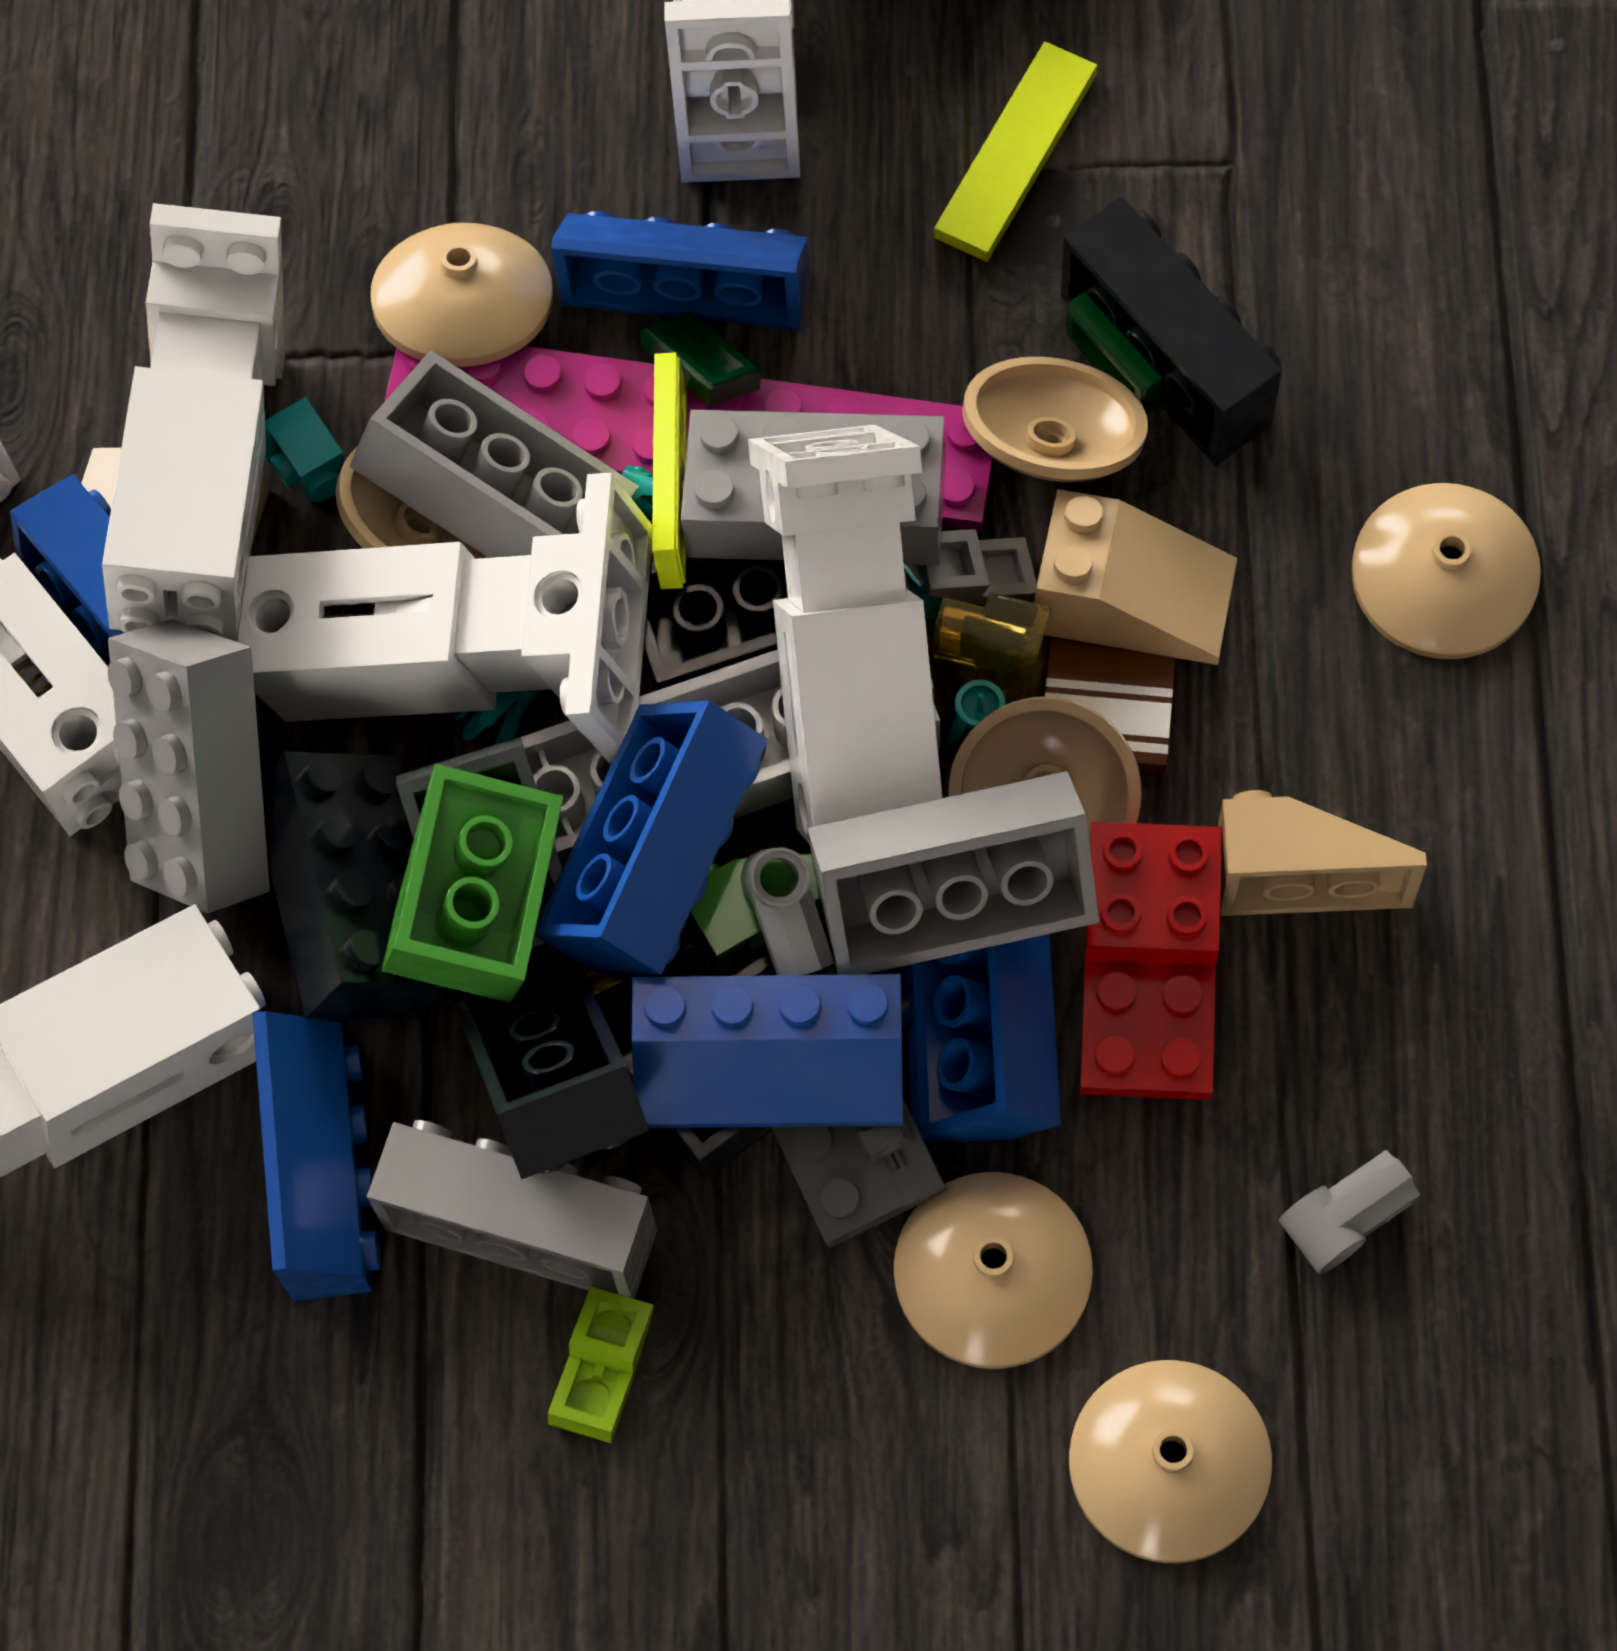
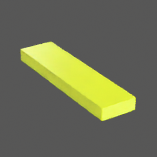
M1046 41L1043 42L935 225V239L985 262L989 261L1097 76V64Z
M676 352L654 354L652 553L661 590L683 588V583H686V549L681 525V509L687 454V390L680 356L677 357Z

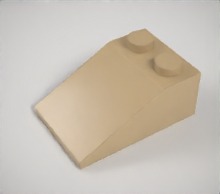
M1057 489L1036 586L1031 633L1218 665L1237 558L1119 499Z
M1250 790L1234 795L1233 799L1222 800L1218 827H1222L1220 916L1413 907L1427 866L1425 852L1291 797H1272V794L1267 791Z

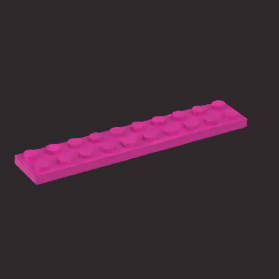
M524 346L519 351L498 361L477 366L458 367L621 475L628 464L642 466L646 471L653 473L654 364ZM396 348L385 401L421 360L415 359ZM761 378L760 389L713 407H708L686 387L687 443L691 409L944 416L946 465L942 527L961 530L976 529V532H982L994 458L986 453L968 432L963 420V406Z

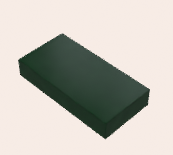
M1085 291L1070 301L1067 307L1066 335L1098 370L1112 376L1125 385L1134 394V397L1141 402L1146 415L1160 405L1162 377Z
M692 311L641 329L640 347L653 358L654 354L676 352L677 357L680 356L686 387L708 407H713L760 389L761 370Z

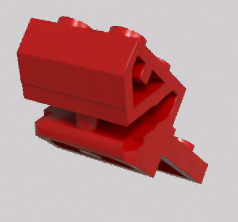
M1091 822L1089 843L1099 923L1085 926L1080 1094L1211 1100L1213 1094L1215 977L1220 932L1222 827Z

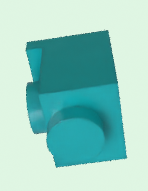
M302 398L265 420V459L268 463H272L284 485L288 489L298 485L310 503L323 502L336 494L338 476L346 459L343 451L307 398Z

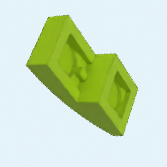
M590 1286L569 1342L567 1363L548 1411V1425L612 1443L645 1343L654 1311L653 1304Z

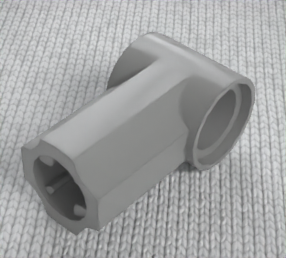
M784 847L763 849L752 854L743 865L741 884L746 896L752 901L775 974L806 975L835 963L809 887V867L802 856L794 850ZM771 859L780 860L790 872L789 886L778 897L769 895L764 891L760 883L761 869Z
M1385 1150L1330 1189L1326 1186H1321L1292 1205L1278 1221L1316 1272L1321 1275L1355 1253L1365 1243L1367 1235L1418 1201L1420 1193L1413 1182L1411 1174L1401 1161Z

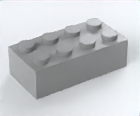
M432 350L428 352L369 419L349 466L488 558L531 555L532 540L535 536L580 533L576 512L579 500L585 499L587 474L612 472L632 499L639 487Z
M691 409L681 509V525L687 558L784 561L782 535L764 521L760 473L758 469L750 465L748 439L877 425L920 446L922 473L911 474L916 521L900 522L904 564L940 565L946 465L944 416Z
M173 619L109 637L110 664L108 666V680L113 690L116 725L113 737L119 753L122 785L119 790V801L125 818L127 847L124 857L130 873V881L186 905L192 906L196 904L200 911L207 914L270 892L251 647Z
M1068 771L807 828L825 935L838 975L870 974L1099 923L1086 813Z
M415 1120L412 1127L393 1122L367 1194V1199L385 1230L588 1291L590 1286L635 1299L657 1233V1226L648 1196L641 1195L642 1188L639 1185L615 1176H604L602 1183L577 1176L578 1169L569 1163H566L562 1168L554 1172L537 1173L521 1180L507 1145L483 1138L477 1139L475 1146L451 1139L452 1132L424 1120Z

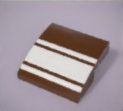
M1051 637L1045 696L1072 700L1095 710L1110 721L1123 735L1135 756L1140 772L1166 774L1175 658Z

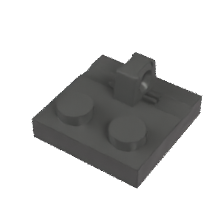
M904 1097L903 1126L772 1127L823 1240L829 1248L948 1190Z

